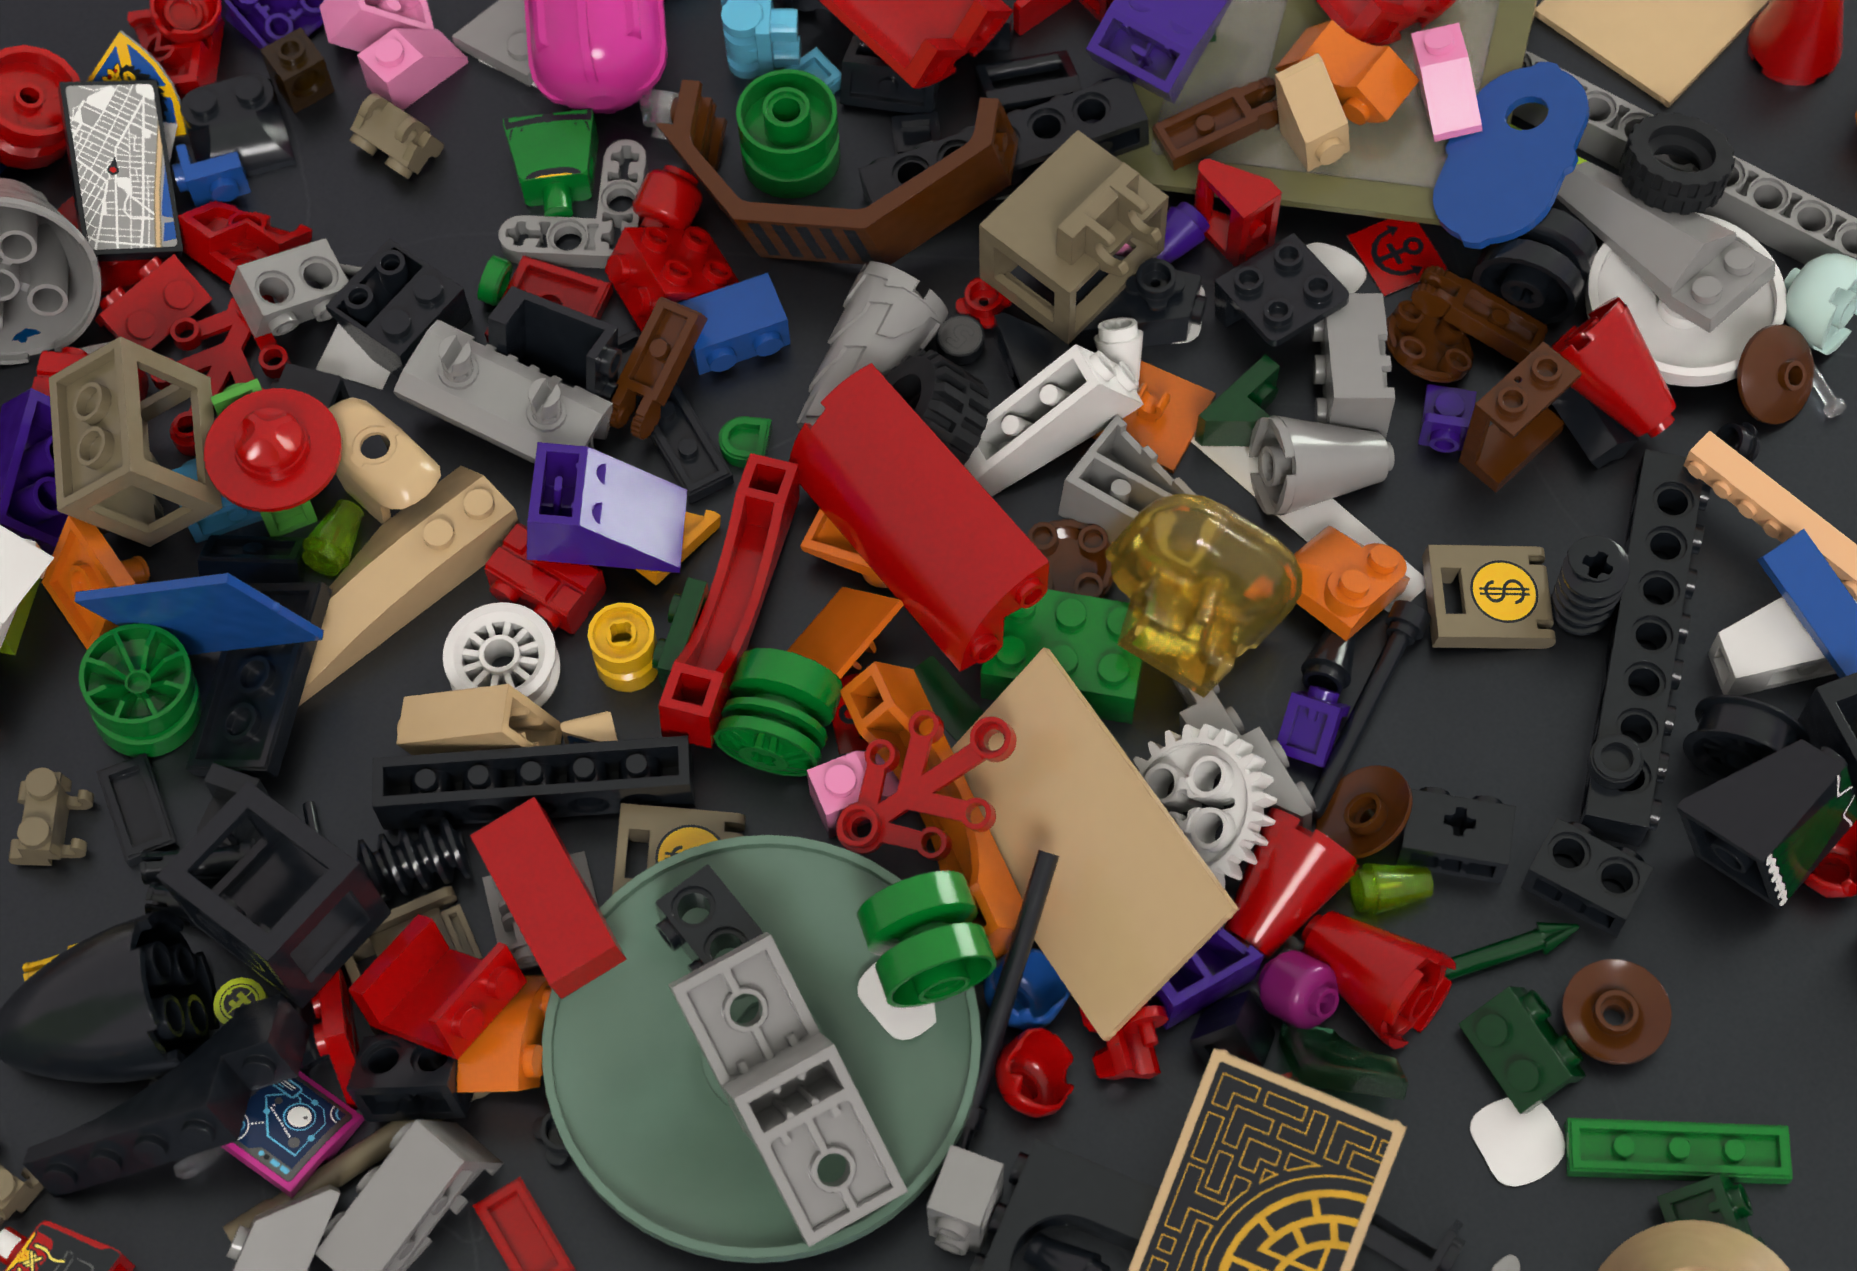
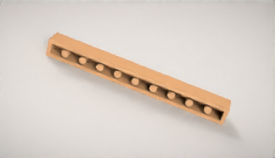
M1709 431L1687 455L1683 466L1688 469L1689 473L1696 479L1704 481L1713 489L1717 496L1727 499L1738 508L1744 517L1755 521L1768 536L1776 538L1780 542H1784L1797 532L1805 529L1850 595L1857 601V544Z

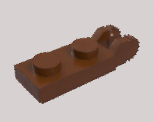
M1264 77L1240 88L1235 86L1154 124L1152 127L1153 137L1173 170L1182 168L1259 132L1260 129L1268 130L1275 127L1279 123L1277 99H1273L1272 102L1268 101L1272 100L1276 94V83L1273 78Z
M1432 265L1427 267L1426 270L1424 269L1419 280L1421 284L1414 288L1410 297L1414 307L1418 311L1422 310L1426 316L1430 318L1443 317L1445 321L1456 326L1460 331L1473 336L1517 363L1523 361L1543 342L1549 329L1546 324L1467 278L1462 279L1448 270L1445 271L1443 267L1440 268L1438 265L1437 267Z
M664 297L658 299L616 383L619 386L611 400L613 411L609 422L610 426L620 429V427L623 428L627 424L630 415H632L636 407V395L643 398L631 422L630 433L639 439H648V436L654 431V427L661 417V406H665L708 318L700 312Z

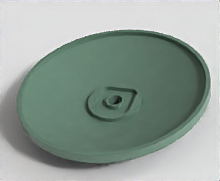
M740 836L696 846L658 862L635 876L599 908L627 960L563 999L553 989L551 990L542 1035V1069L546 1096L552 1117L568 1154L581 1175L599 1197L622 1218L644 1233L672 1247L695 1255L731 1262H785L825 1253L868 1235L893 1219L933 1181L944 1164L950 1146H956L974 1103L980 1071V1015L975 989L972 987L958 995L935 1002L936 1023L915 1038L900 1040L892 1037L858 997L857 986L860 978L881 956L872 954L868 950L857 919V911L871 896L894 883L902 881L899 877L861 855L826 842L794 836ZM707 864H709L763 933L768 932L771 934L820 1033L834 1043L908 1190L905 1194L810 1247L804 1242L755 1144L742 1131L668 984L690 973L687 966L693 961L681 947L676 951L671 950L655 927L660 922L655 902ZM693 908L684 914L682 920L690 924L700 923L707 918L709 912L703 908ZM726 948L721 950L715 956L714 960L735 948ZM741 994L733 1000L730 1005V1015L734 1022L747 1023L756 1016L759 1009L756 996ZM832 1153L823 1157L817 1169L819 1179L824 1182L838 1180L846 1168L844 1156Z

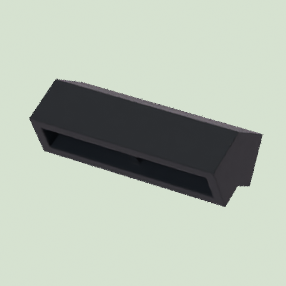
M1571 387L1552 403L1589 460L1597 469H1600L1612 460L1623 458L1639 440L1638 437Z

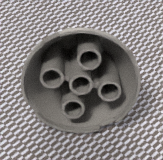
M0 178V365L28 363L30 355L40 354L44 350L54 349L55 352H59L63 347H68L84 333L91 324L99 307L101 273L97 257L87 239L48 202L47 197L43 193L34 190L22 182Z

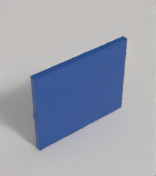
M229 573L76 592L74 602L117 626L142 623L163 628L173 634L183 644L188 655L318 641L323 639L324 632L321 628Z

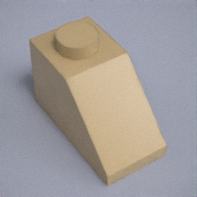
M1317 53L1276 73L1275 83L1280 133L1307 172L1321 165L1332 164L1339 160L1343 154L1349 152V123L1320 55Z

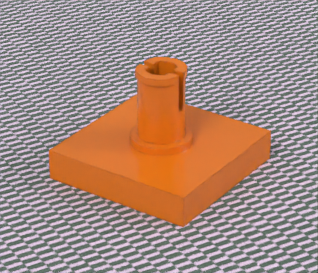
M68 516L52 555L54 559L47 567L42 584L88 650L91 644L101 635L119 626L74 602L76 592L143 584L149 580L150 571L146 561L141 556H134L131 559L120 561L97 526Z

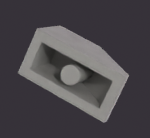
M330 1184L255 1215L250 1228L239 1225L226 1257L235 1260L232 1271H307L341 1194L340 1189Z

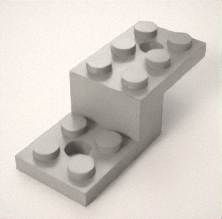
M765 932L668 984L742 1131L755 1144L808 1247L908 1192L834 1043L820 1033L770 933ZM741 994L756 996L759 1004L756 1016L747 1023H736L731 1019L730 1005ZM832 1153L844 1156L846 1168L843 1175L833 1182L821 1181L817 1173L821 1159Z

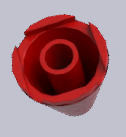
M1771 0L1754 20L1750 28L1747 45L1751 60L1755 57L1757 62L1763 67L1762 73L1765 76L1785 85L1807 86L1815 83L1816 78L1826 74L1827 76L1835 70L1843 51L1844 0Z
M1617 296L1589 313L1590 319L1578 328L1576 325L1571 327L1551 348L1582 373L1581 377L1570 386L1636 437L1647 433L1650 438H1653L1674 422L1675 418L1671 413L1677 405L1627 304Z
M1272 807L1268 811L1267 816L1276 820L1275 825L1261 827L1260 834L1269 843L1267 846L1254 844L1252 852L1256 856L1258 863L1256 865L1247 863L1234 899V903L1239 910L1224 926V929L1246 947L1252 945L1267 959L1355 875L1360 866L1356 864L1357 860L1354 856L1317 829L1312 832L1298 825L1300 822L1299 818Z
M1330 911L1324 916L1321 914L1316 915L1309 921L1303 931L1302 941L1305 942L1303 953L1328 964L1334 970L1339 994L1375 1035L1393 1050L1403 1048L1409 1043L1402 1036L1411 1028L1421 1033L1428 1026L1450 991L1453 982L1445 977L1447 968L1456 970V963L1444 952L1336 911Z

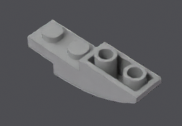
M1191 653L1172 661L1173 682L1189 707L1179 712L1180 733L1182 734L1186 724L1200 730L1203 724H1208L1219 730L1222 728L1238 735V739L1240 738L1251 743L1254 746L1252 753L1264 758L1266 761L1259 772L1274 778V782L1265 788L1263 793L1277 798V803L1264 808V815H1267L1271 807L1280 809L1299 818L1300 822L1298 825L1311 831L1312 811L1316 809L1314 800L1302 781L1295 784L1287 772L1286 768L1289 767V761L1280 743L1276 739L1268 741L1260 726L1245 734L1243 723L1232 706L1225 709L1216 694L1220 692V688L1207 665L1199 667ZM1221 772L1216 777L1219 782L1221 780Z

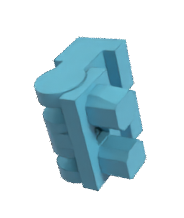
M721 0V18L728 67L735 76L742 79H753L775 71V68L800 65L801 38L798 35V9L774 8L773 0Z

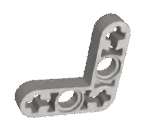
M625 139L612 143L606 149L603 159L596 218L519 215L507 219L501 225L498 232L501 249L506 259L512 263L519 264L522 257L527 256L555 266L606 268L607 261L613 253L609 246L614 243V227L621 228L622 233L624 227H640L642 222L639 215L633 211V207L623 212H617L610 209L608 205L617 196H628L633 200L635 199L646 174L649 172L646 151L643 146L634 140ZM624 159H633L628 168L629 180H624L621 176L620 165H623ZM521 234H527L529 238L524 240L523 245L517 246L514 244L515 241L519 240ZM543 234H546L547 248H542L541 243H544ZM565 234H575L582 239L581 244L573 250H562L556 246L557 240Z

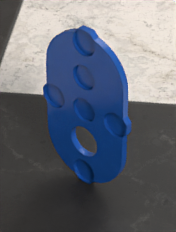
M1539 62L1531 67L1507 72L1492 80L1476 95L1482 131L1449 139L1445 148L1448 157L1433 191V206L1442 227L1449 234L1460 239L1464 247L1483 249L1490 244L1515 239L1532 230L1551 210L1565 176L1574 171L1578 162L1576 150L1587 126L1590 108L1586 92L1581 83L1569 73L1562 71L1557 63ZM1539 103L1548 109L1546 119L1535 128L1517 130L1507 124L1510 113L1520 105Z

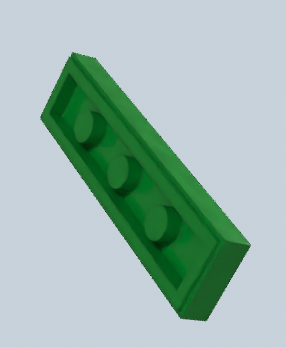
M1567 1118L1564 1123L1567 1176L1701 1181L1720 1174L1731 1178L1734 1183L1789 1184L1793 1179L1789 1126L1592 1118Z

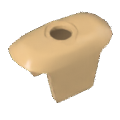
M351 397L339 401L328 408L338 424L342 437V456L336 475L345 491L381 524L391 518L390 509H405L426 497L436 486L441 477L440 466L411 439L402 428L370 403ZM380 435L388 452L377 459L365 457L361 453L363 442L371 436Z

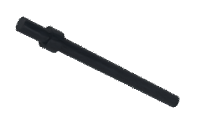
M1038 850L981 1036L980 1071L974 1103L965 1128L956 1144V1147L967 1151L970 1150L975 1130L981 1131L988 1109L984 1108L983 1104L1059 860V856Z

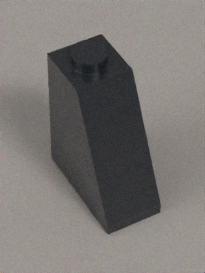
M1118 255L1113 256L1118 260H1123L1125 258ZM1099 270L1077 291L1076 306L1109 273ZM1175 270L1176 274H1181L1184 277L1185 288L1181 293H1174L1167 300V307L1162 311L1150 310L1144 299L1138 295H1130L1125 288L1069 343L1070 348L1077 344L1094 353L1097 352L1098 349L1094 337L1098 334V324L1108 319L1120 317L1137 320L1138 329L1143 331L1142 347L1187 341L1191 325L1201 324L1207 303V297L1199 295L1201 276ZM1154 282L1151 283V285L1153 287H1159L1160 283Z

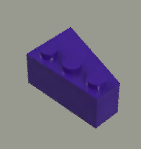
M1221 927L1163 985L1148 1003L1150 1006L1159 1005L1166 1008L1169 1020L1163 1026L1167 1030L1253 981L1257 976L1264 955L1252 945L1246 947Z

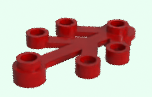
M262 295L266 301L275 303L272 296ZM234 297L229 301L228 308L225 311L198 322L190 317L179 318L170 328V334L176 347L183 351L194 350L202 343V340L229 331L223 343L176 361L200 373L209 371L207 376L211 377L212 396L223 391L231 374L235 384L246 383L255 379L243 353L249 338L253 334ZM184 331H194L193 334L187 338L179 337L181 333ZM272 333L257 338L253 336L261 351L258 361L263 373L270 378H280L286 363L291 364L287 351L277 344ZM272 358H282V361L277 365H267ZM149 374L154 385L159 390L171 385V383ZM190 407L187 412L180 413L175 417L170 426V436L179 452L188 456H196L194 431L182 433L186 428L193 426L192 408Z
M920 710L914 713L909 720L908 728L911 737L897 792L882 802L881 798L886 773L892 772L897 768L901 756L897 746L888 740L876 739L872 741L865 750L867 767L858 801L848 805L841 812L837 820V837L843 847L856 854L865 855L875 852L883 844L918 851L923 857L932 861L945 859L952 849L951 838L945 831L937 827H927L919 831L891 823L908 811L963 822L966 827L975 832L989 830L996 821V811L992 804L978 797L966 801L935 793L986 760L989 762H1001L1011 756L1016 747V734L1008 723L998 717L989 716L977 721L970 732V744L925 773L931 746L942 737L944 723L938 715L929 710ZM925 719H932L934 723L933 730L928 735L921 736L919 733L920 724ZM996 733H1002L1004 736L1002 747L998 750H990V738ZM888 747L890 751L888 761L882 765H877L875 760L877 752L881 748ZM978 806H984L986 810L984 820L978 824H973L971 812ZM863 820H870L872 825L870 833L860 838L857 833L858 825ZM933 835H939L941 838L940 848L934 853H929L926 847L928 839Z

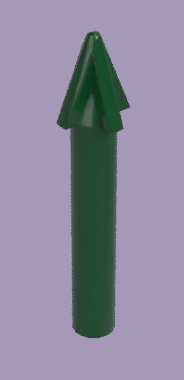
M1536 922L1537 928H1534V930L1451 957L1456 963V970L1447 968L1445 977L1452 980L1542 950V953L1546 955L1579 929V925Z

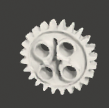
M1186 724L1184 725L1182 736L1170 730L1165 731V747L1150 741L1148 748L1151 758L1148 761L1137 756L1133 760L1140 770V774L1167 810L1173 811L1169 812V814L1225 889V874L1240 881L1243 876L1239 864L1242 861L1253 865L1258 863L1256 856L1251 851L1254 844L1267 846L1269 843L1260 834L1261 827L1275 825L1276 820L1264 815V808L1277 803V798L1263 793V790L1274 782V778L1259 772L1266 763L1265 759L1253 754L1254 746L1240 738L1238 739V735L1223 728L1219 730L1208 724H1203L1201 730ZM1221 772V780L1218 786L1213 788L1214 780ZM1175 781L1172 792L1167 796L1170 784ZM1202 803L1210 807L1202 808ZM1235 803L1232 808L1222 810L1218 809L1223 808V806ZM1188 812L1187 816L1180 813ZM1223 823V831L1215 841L1216 831Z

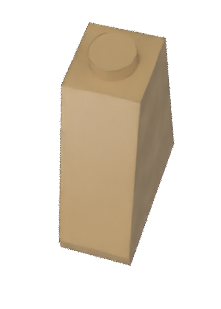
M510 684L405 696L401 717L397 724L396 745L411 755L561 745L562 731L560 724L562 723Z

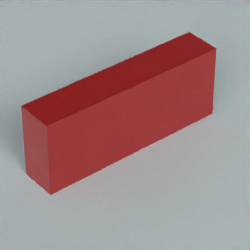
M535 797L470 835L549 986L561 999L627 960L548 814Z

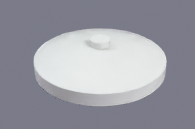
M1696 213L1736 232L1737 241L1774 261L1768 251L1741 228L1714 216ZM1605 243L1602 244L1594 258L1585 290L1587 315L1617 296L1627 304L1665 383L1677 386H1710L1737 378L1740 357L1750 338L1766 326L1783 325L1787 308L1784 280L1775 263V276L1709 333L1670 310L1644 281Z

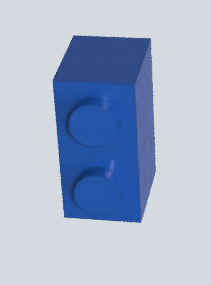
M768 273L678 302V304L700 312L708 318L691 352L699 375L710 371H725L737 362L755 356H769L778 352L782 347L791 344L788 319Z

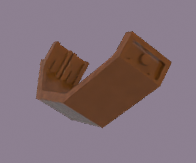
M682 80L679 97H675L671 104L672 124L655 123L682 162L760 257L861 265L865 263L868 265L870 261L881 262L887 265L893 264L1010 186L1019 141L1000 99L980 97L974 133L964 146L871 205L861 209L748 202L740 199L718 174L727 121L725 118L715 117L717 105L713 103L711 97L701 96L703 87L701 81Z

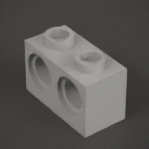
M324 238L237 266L229 289L253 336L257 338L272 333L273 336L286 334L295 329L299 323L314 318L317 321H326L333 318L327 311L326 305L349 281L327 239ZM306 281L316 282L323 289L313 288ZM262 295L272 296L279 301V303L268 302L262 297Z
M950 1146L927 1205L929 1235L936 1238L935 1244L958 1255H966L967 1250L975 1253L982 1252L988 1236L987 1230L992 1215L1004 1194V1164L962 1148Z

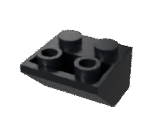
M391 239L372 256L326 305L330 315L374 362L398 378L426 331L437 319L459 330L472 319L466 294L462 286Z

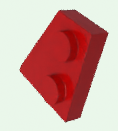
M340 968L311 999L317 1019L321 1018L322 1023L313 1025V1031L320 1056H330L346 1103L353 1109L357 1108L346 1088L360 1049L351 996Z

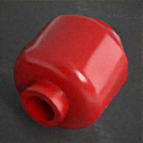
M664 165L663 169L649 171L632 204L633 211L642 220L640 227H671L678 230H686V228L690 227L703 201L702 193L697 188L698 180L685 170L672 165Z

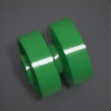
M794 69L771 71L753 80L740 95L736 108L742 164L746 176L759 190L778 198H801L818 192L833 179L839 168L841 158L837 104L832 91L826 83L815 75Z
M127 624L104 633L86 651L80 664L79 685L97 732L107 745L127 756L136 757L146 753L151 758L177 749L190 738L201 718L202 698L187 651L173 634L163 628L150 624Z
M935 871L904 879L877 892L858 909L857 919L868 950L872 954L881 956L875 964V969L889 1005L898 1008H910L939 1002L974 987L995 970L997 961L985 929L979 924L972 923L978 911L966 878L962 873L956 871Z

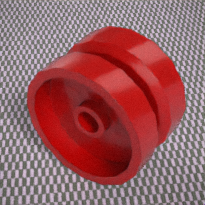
M20 45L0 50V163L6 166L26 170L47 167L62 158L67 151L58 87L59 82L81 81L77 72L65 59L47 49Z

